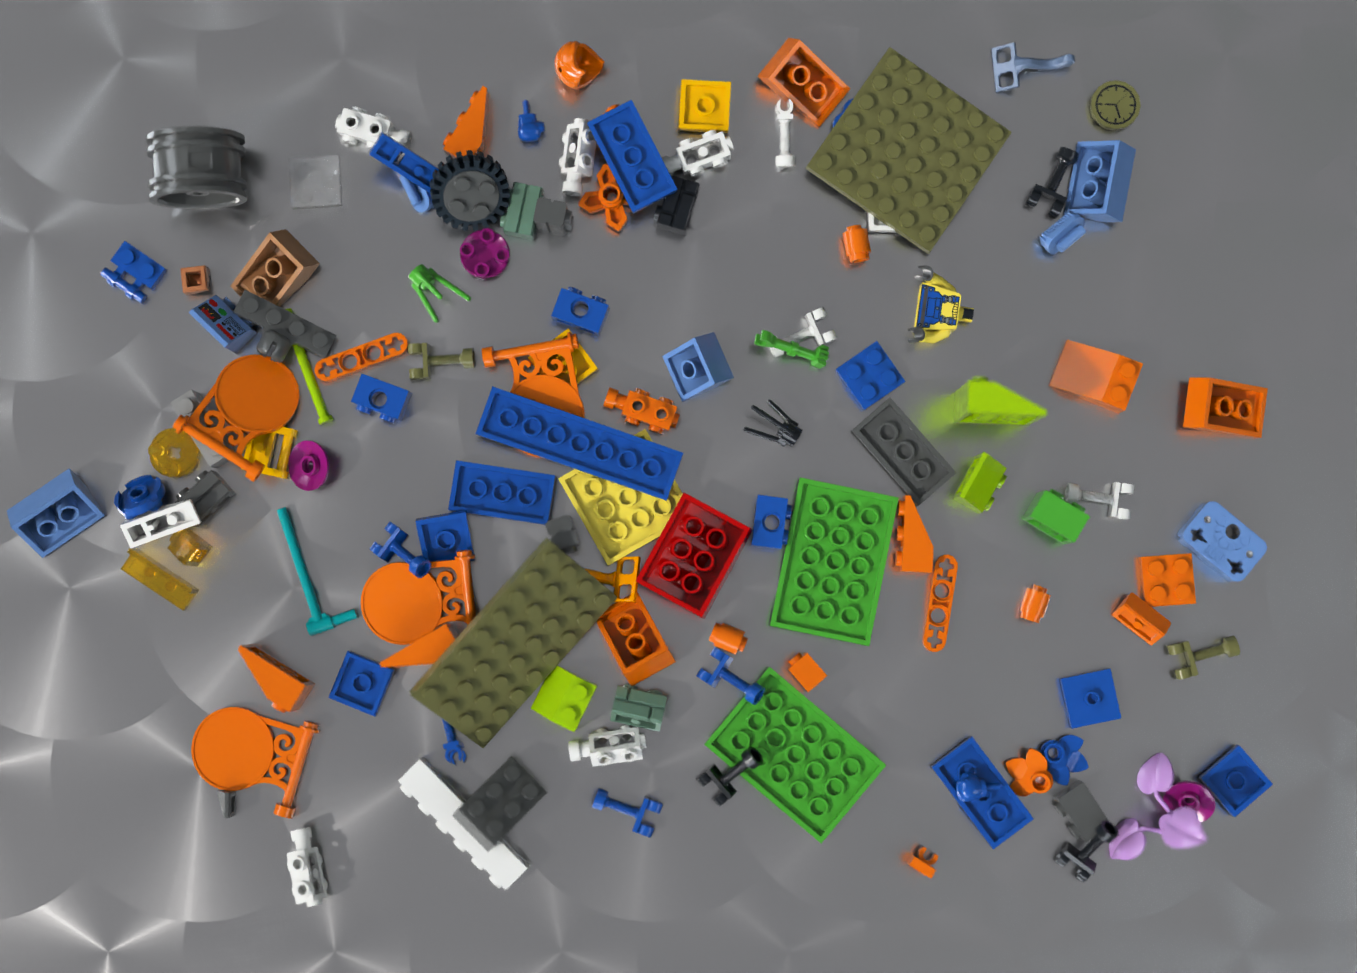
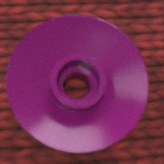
M302 441L290 453L288 461L289 474L297 487L306 491L316 490L327 479L329 473L328 456L324 448L315 441Z
M1181 781L1175 783L1163 796V800L1171 810L1175 811L1181 807H1190L1197 812L1201 822L1209 819L1215 810V798L1212 792L1197 782Z

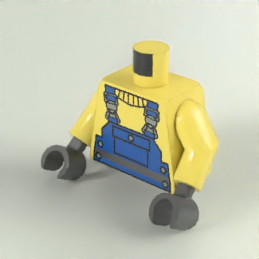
M918 266V268L923 270V276L916 275L915 279L925 281L926 283L922 282L919 286L914 327L908 329V331L914 333V338L908 339V342L934 344L948 338L951 332L957 329L958 321L971 323L974 308L960 306L961 294L957 293L956 288L946 279L934 273L930 266Z

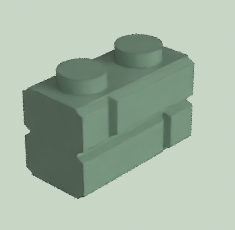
M513 182V187L509 188L507 213L505 212L501 216L500 227H504L503 231L506 235L534 240L537 227L533 217L537 199L539 197L543 198L544 190L542 187Z
M618 685L610 721L660 732L667 696H664L658 690H648L646 692L638 690L634 685Z

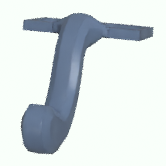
M1014 42L992 48L996 92L1020 87L1019 73L1024 69L1056 70L1075 63V56L1073 54H1065L1053 59L1021 58L1017 56L1016 43ZM1010 47L1011 60L999 63L998 51ZM1013 72V85L1002 88L1000 76L1004 73Z

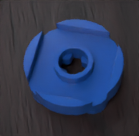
M144 475L125 484L127 489L122 494L118 491L114 497V504L118 511L124 515L125 519L131 520L149 510H158L163 505L161 499L165 495V487L160 478L156 477V479H153L151 475Z

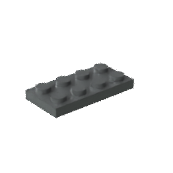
M888 398L852 430L905 493L911 495L913 502L917 506L956 474L955 470L891 398Z

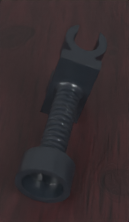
M1060 147L1056 156L1059 159V163L1048 188L1035 184L1026 204L1035 207L1041 195L1054 201L1049 214L1058 217L1067 197L1056 193L1067 170L1066 168L1069 165L1075 164L1079 154L1069 148Z
M749 747L741 754L742 760L726 773L722 774L713 765L697 779L703 787L711 780L719 787L721 792L713 799L719 807L737 792L730 784V781L748 767L754 770L763 763L761 754L754 747Z
M1103 820L1096 827L1097 835L1081 851L1068 843L1056 856L1055 862L1062 867L1070 859L1078 864L1080 868L1077 870V873L1079 874L1075 877L1083 883L1095 872L1097 865L1089 857L1104 842L1111 843L1119 835L1117 828L1107 820Z

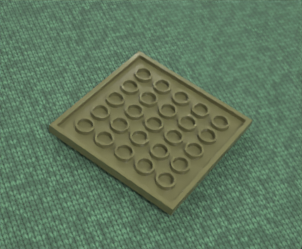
M889 47L805 169L929 254L1012 132Z

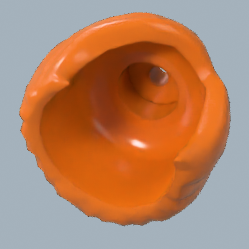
M570 41L564 44L557 52L554 61L555 71L560 80L566 86L577 90L590 84L601 72L605 63L593 49L578 41Z

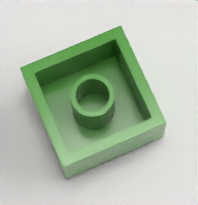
M1053 489L1036 493L1022 519L1063 544L1075 543L1090 518L1089 515L1084 513L1086 509L1075 502L1069 504L1062 500L1064 496Z

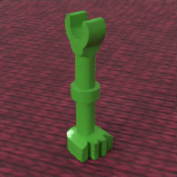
M762 330L761 335L756 334L755 345L769 348L774 347L785 351L789 356L795 357L797 355L810 360L811 366L819 369L826 366L829 347L825 345H820L813 351L799 346L798 342H787L779 339L766 330Z

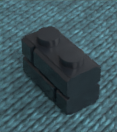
M671 176L678 191L665 197L662 206L657 205L654 219L658 220V228L686 235L700 184Z

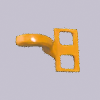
M641 557L621 558L617 563V571L613 573H602L585 569L601 583L615 588L614 594L617 598L614 602H636L638 583L635 581L639 575ZM625 560L635 561L632 574L622 573ZM622 585L632 586L630 598L620 599V587Z

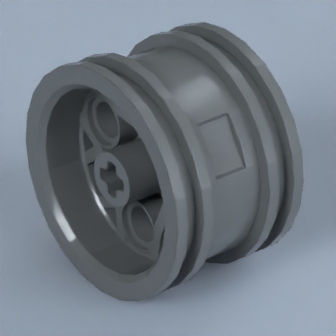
M184 126L156 130L146 136V142L150 145L147 148V156L152 159L153 178L148 181V188L152 191L148 194L151 203L179 209H214L237 206L247 201V193L244 192L247 188V182L241 178V159L246 156L245 148L243 147L245 136L242 133L217 127Z

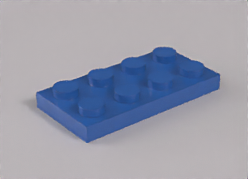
M632 100L587 122L633 214L678 191Z
M456 460L448 510L456 512L466 510V513L545 525L550 518L556 475Z
M972 736L931 766L993 850L1034 819ZM973 773L979 779H984L986 784L1000 783L1001 789L987 791L986 797L963 802L957 796L956 782L961 779L962 774Z

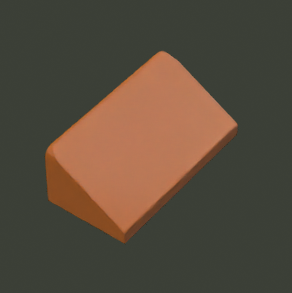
M1130 593L1111 614L1151 646L1166 634L1171 625L1168 619L1134 593Z

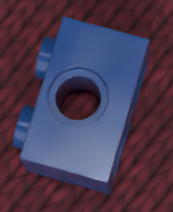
M569 287L568 290L561 288L551 315L552 319L600 336L610 310L609 305L605 304L606 300L595 295L588 298L582 295L583 292L573 287ZM580 304L588 306V312L583 316L575 314V308Z
M361 374L351 402L357 405L356 410L369 415L371 411H375L381 414L380 419L394 423L395 419L402 421L412 393L395 385ZM379 394H386L387 401L383 406L375 404V398Z
M757 495L751 546L781 550L782 544H787L789 530L784 529L785 519L790 520L792 505L787 504V498ZM775 516L779 521V526L774 530L768 529L765 526L766 517Z

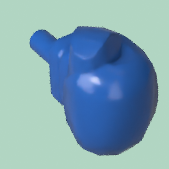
M524 100L522 101L524 114L519 115L518 136L524 142L538 141L541 137V132L545 131L544 122L537 121L536 114H530L529 101Z
M973 773L962 774L961 779L956 782L957 796L963 802L986 797L987 791L1001 789L1000 783L986 784L984 779H979Z

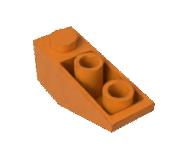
M484 86L481 87L480 91L476 90L469 101L470 107L466 112L463 111L456 121L458 126L453 133H448L443 142V149L446 155H451L453 159L457 158L456 152L461 151L462 156H466L467 150H472L473 155H477V151L483 152L485 148L489 92Z
M911 495L903 496V501H898V516H902L901 526H897L896 539L901 541L900 551H896L895 565L899 566V572L932 573L934 547Z

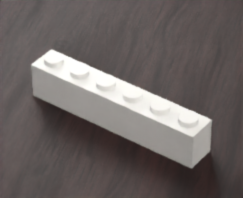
M424 757L419 759L398 780L402 784L400 786L402 792L409 798L413 796L419 802L417 805L419 809L427 816L431 814L437 820L436 826L444 834L449 832L455 838L453 843L462 852L467 851L473 857L471 859L473 864L480 870L485 869L491 875L489 877L490 881L497 888L503 887L507 890L529 867V864L503 838L487 852L452 816L466 800Z

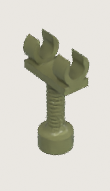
M428 343L408 344V354H423V368L409 369V379L411 380L431 379L430 366L460 363L464 368H475L474 348H465L461 354L430 356Z
M1234 635L1223 638L1221 645L1192 652L1189 641H1182L1167 646L1169 655L1184 652L1188 667L1174 670L1176 678L1179 680L1199 675L1195 664L1196 661L1215 657L1223 653L1227 654L1229 658L1240 655L1239 644Z

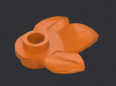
M1029 748L1026 759L1015 757L1006 761V768L1015 779L1010 784V787L1016 795L1028 796L1033 792L1046 793L1052 788L1053 776L1047 770L1046 758L1038 750ZM1041 776L1045 779V781L1043 783H1038L1035 779Z

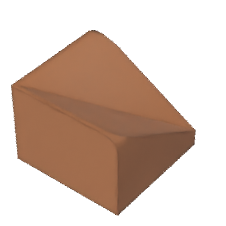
M206 265L180 268L184 294L193 295L209 291L210 272Z

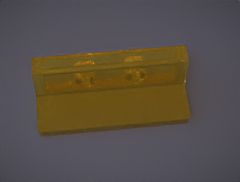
M129 548L127 553L130 556L121 570L185 611L199 589L138 548Z

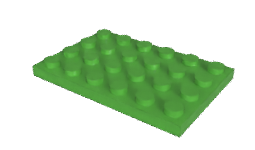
M800 477L770 626L869 646L899 498Z
M768 667L756 681L765 688L761 700L756 705H753L745 700L744 696L704 745L731 768L742 760L741 754L749 747L757 749L763 758V763L754 770L748 767L740 775L822 844L885 768L886 764L771 667Z

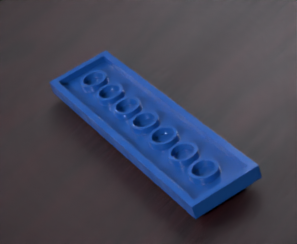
M493 386L476 431V435L665 501L668 499L683 456V452Z

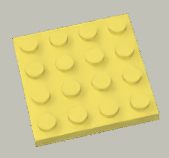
M646 429L634 435L653 442ZM576 469L558 478L608 566L660 537L683 495L675 479L668 499L665 501Z

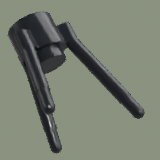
M768 400L767 403L785 420L783 424L755 405L751 406L753 411L779 428L776 434L780 438L748 427L743 428L745 432L776 442L783 447L786 444L790 446L795 444L802 429L797 427L798 423L792 420L772 400Z

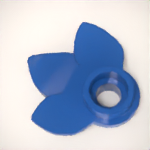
M1065 735L1058 741L1048 740L1040 749V752L1047 760L1048 771L1052 774L1053 780L1061 785H1068L1070 772L1084 771L1089 767L1085 757L1078 751L1084 742L1080 737ZM1051 748H1055L1057 751L1054 757H1050L1048 754Z

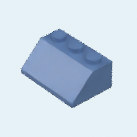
M1121 140L1078 142L1076 152L1079 156L1073 165L1064 214L1072 211L1074 214H1079L1088 220L1122 222L1136 149Z
M70 468L7 510L10 527L42 558L105 516L87 486Z

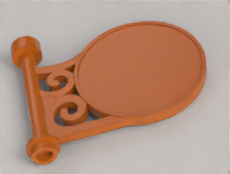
M567 332V338L494 351L493 346L482 348V358L486 368L496 366V361L509 359L514 372V382L510 393L585 418V408L579 394L572 352L579 348L577 334ZM558 354L565 358L571 385L567 381L556 377L564 370V364L560 359H553L551 361L552 365H558L557 370L549 369L548 360L551 356ZM530 355L535 362V369L530 373L526 372L524 366L531 367V362L524 360L519 364L516 357ZM542 368L543 372H544L546 375H537V374L540 372V369ZM520 374H521L522 376L526 377V379L522 380L521 382H520V377H521ZM523 451L524 453L529 454V455H531V456L539 457V456H536V455H533V454H530V453H528V452Z
M255 354L239 357L225 366L219 374L216 383L190 417L180 415L173 425L177 434L184 431L247 471L245 477L253 482L258 479L265 465L258 460L252 463L242 456L245 447L257 436L272 433L285 426L295 414L299 401L298 384L289 368L281 362L271 361L269 356L265 358L262 355ZM214 398L218 411L210 410L205 413L204 423L207 426H213V421L209 419L211 417L216 418L219 423L212 428L204 427L200 423L199 418ZM225 421H226L230 426L224 427ZM234 432L238 436L236 440L233 439V435L228 437V443L231 446H238L236 452L223 444V439L228 433Z
M472 550L456 551L457 556L453 560L430 561L431 568L449 567L455 570L457 579L451 586H447L443 582L444 576L448 577V582L454 580L453 573L447 570L440 572L437 575V580L430 572L422 578H417L409 571V564L406 562H393L376 570L366 581L361 595L363 618L371 631L389 643L407 645L433 632L437 626L445 622L462 621L468 626L476 617L470 559L475 558ZM442 591H443V592H446V593H449V594H447V595L443 598V593H442ZM452 598L463 600L466 615L457 614L461 610V604L458 601L452 603L455 609L449 608L448 601ZM443 611L448 615L442 617Z
M242 707L219 709L208 715L196 729L191 746L192 760L199 775L208 784L221 790L238 791L258 783H270L282 788L285 791L282 803H276L273 813L284 818L293 819L296 808L292 806V802L313 734H319L320 732L318 729L319 724L304 721L303 725L297 727L258 715L254 711ZM269 725L291 732L295 737L294 746L288 751L283 750L280 747L282 739L286 741L285 747H289L292 744V738L288 734H280L274 740ZM275 753L281 756L274 759ZM278 763H284L290 767L291 774L288 783L281 780L287 775L285 767L278 769L281 772L280 774L276 773L275 766ZM269 771L271 777H264Z

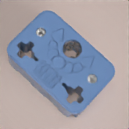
M1215 501L1199 505L1194 514L1177 533L1180 536L1178 541L1184 547H1187L1201 561L1210 566L1228 582H1239L1245 579L1267 551V544L1263 539ZM1231 527L1233 529V536L1228 537L1226 528ZM1191 531H1197V533H1196L1195 536H1196L1198 539H1196V540H1192V539H1191L1192 536H1193L1192 533H1191ZM1230 563H1236L1234 568L1237 572H1231L1232 566Z

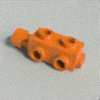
M610 387L603 405L610 409L615 407L623 410L621 416L626 417L624 422L634 426H639L640 422L649 425V431L661 435L663 431L669 432L670 427L675 428L680 414L675 413L677 406L673 405L674 401L664 397H659V400L649 397V392L636 388L635 392L630 390L628 396L620 394L619 390ZM640 402L642 409L634 410L633 403ZM664 410L666 417L663 419L658 418L656 415L657 411Z

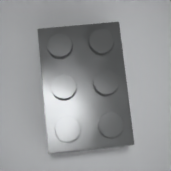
M510 757L452 816L489 852L547 792Z

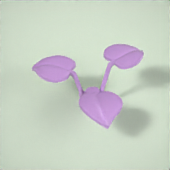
M1163 753L1155 754L1143 764L1137 775V785L1145 794L1154 793L1155 798L1166 810L1167 814L1160 818L1159 828L1140 827L1139 822L1134 818L1121 821L1116 826L1119 835L1109 843V853L1113 860H1132L1138 857L1146 846V836L1143 833L1145 831L1161 834L1165 844L1176 849L1190 848L1208 841L1200 817L1195 810L1190 807H1181L1173 811L1161 798L1159 792L1168 791L1174 781L1172 763Z

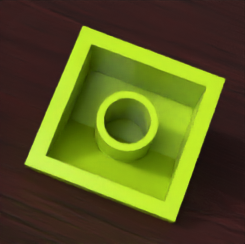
M986 452L976 455L953 500L978 514L984 510L988 511L995 499L992 497L993 492L996 488L1000 489L1007 478L1004 475L1007 468Z
M557 665L545 678L531 709L550 721L575 732L598 685Z

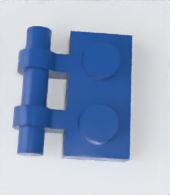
M124 241L110 260L118 266L117 269L113 272L105 267L100 275L107 279V283L112 287L117 286L126 292L125 295L131 300L136 299L143 303L147 298V295L141 291L146 285L154 290L167 272V269ZM126 273L136 278L133 284L123 279Z

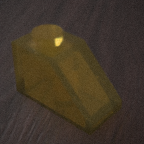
M186 528L173 533L169 539L171 543L167 548L183 565L198 567L213 546L192 530Z

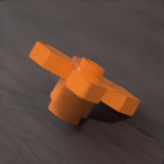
M604 164L596 175L600 185L599 191L585 192L578 205L589 214L605 210L607 225L617 232H621L628 221L623 205H628L609 166ZM610 195L617 196L615 200L608 201Z

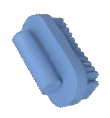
M401 175L400 180L415 210L418 212L429 211L433 207L431 194Z
M1068 211L1056 224H1053L1042 233V237H1040L1041 245L1050 254H1056L1059 251L1063 253L1086 233L1084 229L1085 219L1079 214Z

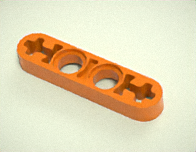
M401 333L386 335L321 359L315 365V374L324 382L338 380L403 356L408 351L409 341ZM396 338L404 342V344L400 345L401 350L399 351L395 348L388 349L387 351L390 354L387 356L384 347L381 345V343L385 342L387 347L391 346ZM373 346L378 347L381 352L376 360H370L367 356L368 349ZM348 355H354L357 358V364L354 368L348 369L344 366V359ZM338 359V364L343 372L339 373V370L336 368L330 371L329 377L321 374V371L324 370L323 365L327 364L329 367H334L337 365L335 360Z
M951 555L939 556L933 566L922 636L923 646L931 652L942 650L946 644L958 563ZM945 559H949L948 563L952 565V569H948L946 572V577H951V582L945 579L936 580L937 575L943 576V568L939 567V563L944 562ZM940 583L948 586L949 593L945 598H939L935 594V588ZM936 608L942 609L945 613V618L940 623L934 622L931 618V613ZM929 624L935 627L943 626V632L937 630V638L941 639V642L936 644L935 648H932L931 643L927 642L928 637H932L934 629L929 630Z

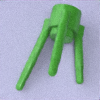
M423 264L417 266L409 274L408 278L413 282L411 287L419 295L434 322H438V318L422 289L424 291L429 289L438 299H442V295L433 286L435 282L433 278L467 301L471 300L469 295L438 275L432 268L427 269Z

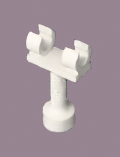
M780 99L776 104L775 112L777 114L776 122L780 123V151L782 152L776 156V167L796 166L795 155H792L789 149L790 129H788L790 128L788 123L793 120V114H790L793 110V103L789 99V102L787 101L788 110L783 111L780 108Z
M821 307L805 315L809 325L806 330L803 329L782 340L799 342L813 336L819 347L820 345L835 341L837 336L834 330L820 335L815 322L827 316L824 307ZM774 347L769 348L774 358L784 354L782 350Z
M1114 482L1112 483L1111 494L1080 490L1078 484L1067 483L1064 501L1072 504V502L1077 503L1081 499L1109 504L1108 517L1128 520L1130 519L1131 510L1117 508L1119 493L1131 495L1134 493L1135 485Z

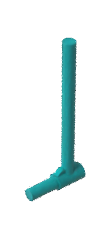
M287 508L278 509L277 513L312 615L306 623L309 635L313 636L335 628L336 625L358 618L355 608L334 616L321 613Z

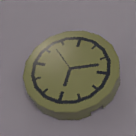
M1115 80L1108 81L1097 88L1091 97L1089 107L1092 118L1096 120L1100 127L1110 131H1118L1127 128L1135 121L1139 115L1141 104L1139 95L1132 86L1126 82Z

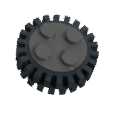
M467 150L466 156H462L461 151L456 152L457 158L455 159L449 155L446 157V164L442 161L438 164L439 171L434 170L432 174L433 179L430 180L431 199L439 218L442 216L443 222L446 224L451 222L452 227L455 229L461 225L463 231H468V226H472L473 231L479 230V224L487 228L489 227V220L493 223L497 222V214L502 216L505 213L504 207H508V198H510L509 184L500 163L497 160L494 162L493 157L487 155L485 158L483 152L477 151V155H473L472 150Z

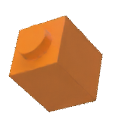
M798 652L788 661L790 666L787 669L807 692H810L827 677L825 672L807 652L803 655Z

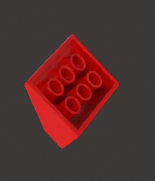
M683 493L635 582L705 619L750 537L752 529L696 498Z

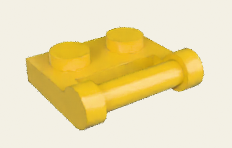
M282 427L272 433L257 436L247 444L244 458L252 463L255 460L263 463L265 468L261 474L287 479L288 472L286 469L293 438L297 437L298 430ZM277 434H281L284 437L277 468H270Z

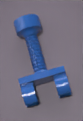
M389 521L384 529L392 534L384 546L374 542L369 549L386 562H389L392 556L397 554L409 564V571L417 578L424 577L431 569V562L421 555L415 557L401 546L408 534Z
M714 647L710 655L719 660L720 664L713 675L701 668L696 676L714 688L723 678L746 694L745 700L756 705L763 697L765 688L757 682L750 685L727 670L733 658Z
M442 719L446 738L448 739V743L443 744V748L446 750V760L456 765L454 755L458 753L459 761L463 759V763L467 761V754L462 750V748H465L464 743L456 740L455 728Z
M599 788L592 808L602 811L603 808L608 807L610 809L613 808L615 811H620V813L632 815L636 819L632 831L651 838L654 827L641 823L645 809L660 814L663 804L644 796L641 807L634 808L625 803L622 804L620 801H615V799H610L608 791Z

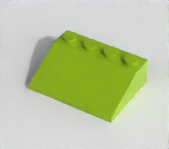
M972 377V380L961 386L954 396V422L1030 425L1047 416V410L996 382H988V377Z

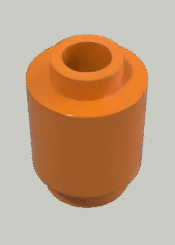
M861 225L847 227V231L842 234L846 256L850 259V263L869 260L871 248L867 229L862 228Z
M1034 584L1032 589L1026 588L1020 611H1022L1021 618L1040 623L1041 618L1045 616L1051 595L1046 594L1047 588Z
M716 622L709 641L714 643L715 647L736 655L738 651L743 652L748 638L744 637L745 631L726 623L719 624Z

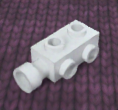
M352 107V110L343 108L342 114H339L336 119L335 127L337 133L343 137L342 140L346 143L357 145V142L360 141L367 143L366 148L371 149L381 132H384L405 147L409 148L412 132L400 129V131L395 130V126L388 116L378 113L375 116L366 114L367 111L361 108ZM351 119L356 120L355 125L350 127ZM374 126H379L377 133H372Z
M575 118L574 124H567V130L562 136L565 145L563 156L559 160L561 173L567 175L562 188V193L566 195L581 196L583 189L581 178L592 176L597 143L587 125L589 121L586 119Z
M710 130L702 134L703 139L693 141V138H688L679 142L680 147L675 148L676 155L669 158L668 156L661 158L670 175H674V171L682 169L684 176L688 174L691 177L703 173L707 167L719 168L728 163L727 160L731 159L730 151L734 150L730 137H724L723 131L717 133L716 130ZM713 148H717L719 150V154L712 155L710 153V150ZM688 157H695L696 162L692 164L687 162Z
M623 725L619 730L608 731L603 728L597 729L593 734H588L589 741L579 742V740L568 741L571 762L580 761L583 757H591L592 766L642 760V749L646 748L645 734H640L639 727L633 728L631 725Z
M311 827L290 831L292 842L295 841L297 851L287 853V866L291 874L292 893L296 904L306 902L307 907L323 904L322 898L327 897L326 889L328 884L323 878L321 865L323 858L318 852V847L312 848ZM312 856L315 859V864L311 862ZM317 882L320 884V889L317 888Z

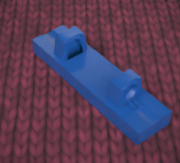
M381 132L370 149L369 155L430 193V180L433 179L432 174L434 170L439 171L438 167L384 132ZM402 153H404V156L402 157V159L400 160V162H399V164H398V158H399V156H400Z

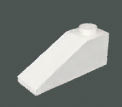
M189 499L161 506L155 511L149 510L131 520L126 519L120 527L130 548L200 524L201 520L192 500Z

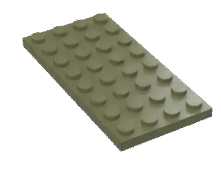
M546 537L413 686L409 693L481 748H484L610 607L617 596Z

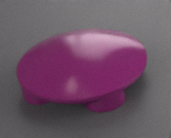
M484 228L471 233L465 238L460 247L462 265L471 275L478 278L497 276L506 268L509 262L510 250L506 240L490 228Z

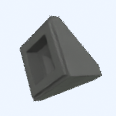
M218 790L217 795L224 818L234 816L236 792Z

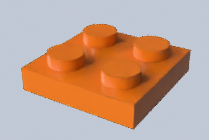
M1192 553L1139 557L1144 602L1151 607L1196 604Z

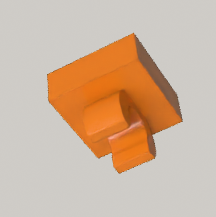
M922 846L918 850V857L911 853L907 863L931 879L936 872V869L931 865L937 862L938 855L934 853L930 859H924L923 855L927 848Z

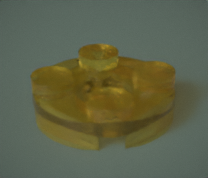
M174 428L165 429L157 434L148 448L150 461L156 471L171 478H181L190 475L196 470L200 462V450L192 437L184 431L177 434ZM180 447L179 455L181 457L179 459L170 457L171 448L177 449Z

